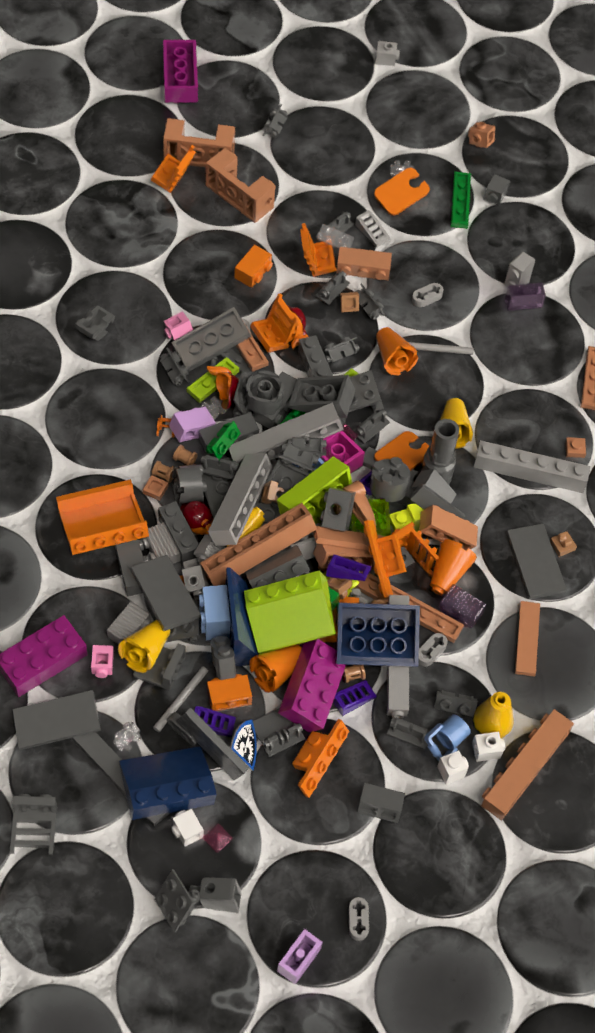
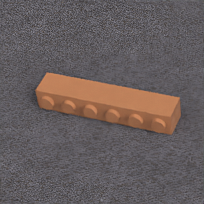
M301 503L241 538L236 545H229L200 564L213 586L226 584V568L230 567L238 575H241L317 530L310 512Z
M555 709L550 715L548 713L544 715L540 721L542 724L540 728L537 729L535 727L528 737L530 738L527 744L523 742L517 750L519 755L516 758L512 757L505 766L507 770L504 774L500 772L493 781L496 783L493 788L488 787L482 795L484 800L481 806L501 821L564 741L574 725L572 721Z

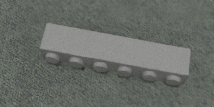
M332 402L231 445L229 450L233 461H236L239 465L246 454L266 453L269 460H273L278 457L280 452L284 453L281 450L283 443L288 444V439H292V437L306 438L305 444L309 445V438H325L344 429Z
M481 440L474 463V468L579 493H584L591 467Z
M266 453L246 454L208 530L215 546L237 544L272 469Z

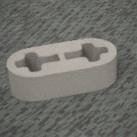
M432 283L414 291L412 296L413 305L424 307L440 300L443 295V287L438 283Z
M436 633L419 649V665L430 666L445 651L448 643L445 635ZM435 641L442 642L441 645L439 644L434 648ZM428 652H431L429 658H422V655H426Z
M358 897L354 898L349 905V935L352 939L361 941L367 937L369 932V906L365 899ZM356 904H360V907L364 908L361 910L360 916H357V910L353 909L356 907ZM357 922H361V929H365L360 935L357 934L356 930H353L356 929Z

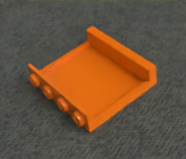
M131 479L56 497L58 512L72 555L149 537L147 521H144Z

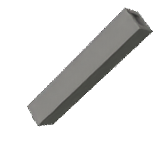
M389 595L388 604L409 605V596ZM387 666V715L392 716V718H404L409 712V666Z

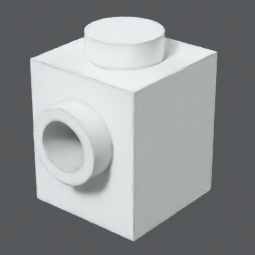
M499 732L474 736L472 745L476 762L501 758L503 751H505V742L503 738H500Z
M459 751L441 757L437 766L446 785L465 778L469 767L466 758L462 757Z
M192 809L188 811L182 810L173 818L172 832L176 839H181L184 847L203 838L204 830Z

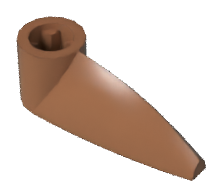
M355 481L342 488L343 490L356 492L352 510L355 517L363 526H365L364 521L374 520L376 527L373 510L365 496L366 490L364 485L360 481Z

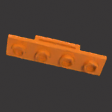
M374 520L364 521V533L370 542L369 552L375 561L374 571L379 576L380 593L384 595V598H387L389 595H393L389 577L407 572L397 534L378 539Z
M341 719L337 720L329 735L312 731L292 763L295 769L306 772L298 786L307 798H310L343 741L347 738L349 730Z

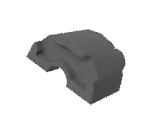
M97 306L86 314V319L84 317L79 319L75 323L74 328L89 338L99 341L108 333L106 328L110 322H114L115 315Z

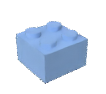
M227 585L203 587V592L199 595L201 633H205L206 640H211L217 636H227L230 638L231 620Z

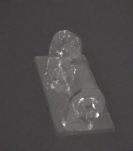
M322 224L320 231L316 235L319 241L339 249L340 247L351 248L354 239L353 236L325 224Z

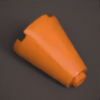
M385 327L380 329L376 339L386 371L391 375H401L400 372L410 371L418 361L415 347L391 328Z
M450 539L442 540L438 551L439 559L436 560L430 582L434 593L438 595L447 594L472 566L477 556L471 549L468 548L466 551L461 548L463 544Z
M293 645L258 654L251 658L250 671L251 673L255 672L257 677L254 680L258 686L268 693L276 691L293 674L302 647Z

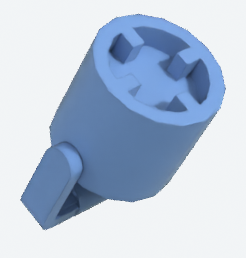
M452 714L444 723L437 724L427 733L425 741L433 756L439 761L441 757L456 752L458 750L457 746L470 735L471 731L462 718ZM434 735L448 749L443 756L431 739Z

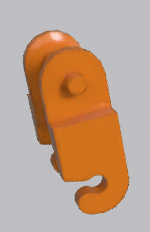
M161 415V418H158L156 436H159L162 427L170 428L169 425H163L162 423L171 422L172 418H163V415Z

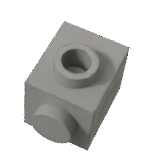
M378 41L376 65L395 66V61L399 60L400 50H397V43Z
M198 565L182 569L185 587L189 594H193V596L202 594L203 587L209 586L208 578L202 566Z

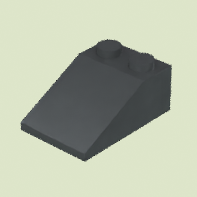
M349 375L298 378L288 406L290 409L308 413L333 402L339 418H347L356 389Z

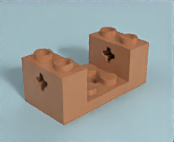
M168 118L164 134V159L167 154H170L181 162L191 145L195 146L193 151L201 153L196 152L189 165L206 167V162L224 148L234 153L235 127L218 125L216 140L185 136V120Z
M224 148L206 162V186L256 223L274 208L275 185L264 176L249 187L244 182L238 180V157L233 152Z

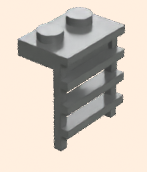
M29 794L12 796L14 813L10 854H14L15 847L49 848V855H53L57 815L56 797L48 794H43L39 797ZM17 823L51 824V829L17 828ZM16 835L50 836V841L16 840Z

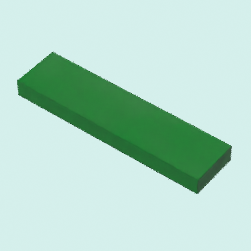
M454 171L451 227L468 229L471 173Z

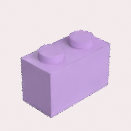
M205 406L174 413L169 427L177 440L183 442L199 438V430L215 425L216 422Z
M304 929L278 964L277 972L293 984H296L321 950L322 941Z

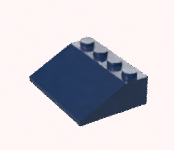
M228 567L226 568L225 585H227L231 620V648L234 650L235 665L246 666L250 665L251 658L259 654L245 602L244 591L250 590L245 580Z
M338 603L337 664L418 667L420 605Z
M200 746L119 761L132 820L214 805L217 793L213 777Z

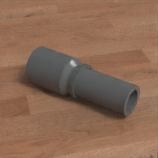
M442 419L436 423L432 442L424 455L421 471L435 469L448 485L452 480L456 464L455 447L459 435V426L455 421Z

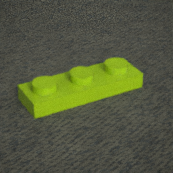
M227 357L216 365L230 369L234 376L239 373V367ZM209 372L205 373L187 387V393L199 403L217 390L216 376L211 375Z

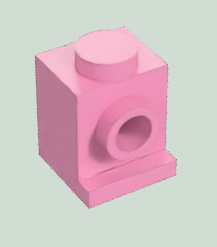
M183 311L164 321L166 326L164 332L168 339L173 338L176 340L193 330L190 320Z
M93 645L91 671L96 677L106 678L108 675H112L113 646Z

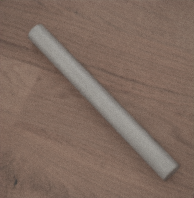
M408 342L416 350L469 355L474 353V348Z
M202 666L153 726L155 731L160 732L167 723L166 719L179 709L208 673L205 667Z

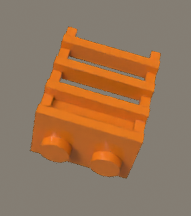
M191 145L181 162L167 154L152 176L151 181L171 193L196 153L193 151L195 146Z
M303 223L302 229H300L303 253L309 269L312 271V276L315 277L337 271L331 239L314 244L306 224Z
M281 293L277 295L267 319L254 321L250 326L268 353L289 348L288 342L292 341V334L296 333L295 327L300 324L298 316L295 317L282 299L283 295Z
M413 522L402 529H396L391 535L397 534L400 548L404 546L428 575L432 577L433 571L431 569L434 560L439 559V556L436 554L437 549L435 547L431 549L429 540H423L421 537L422 532L414 530L415 524ZM428 552L427 559H426V563H425L424 560H425V557H426V553Z

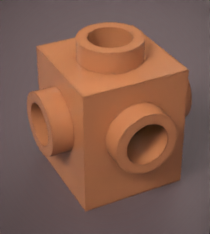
M485 122L475 123L468 131L469 144L479 148H488L495 141V126L488 125Z

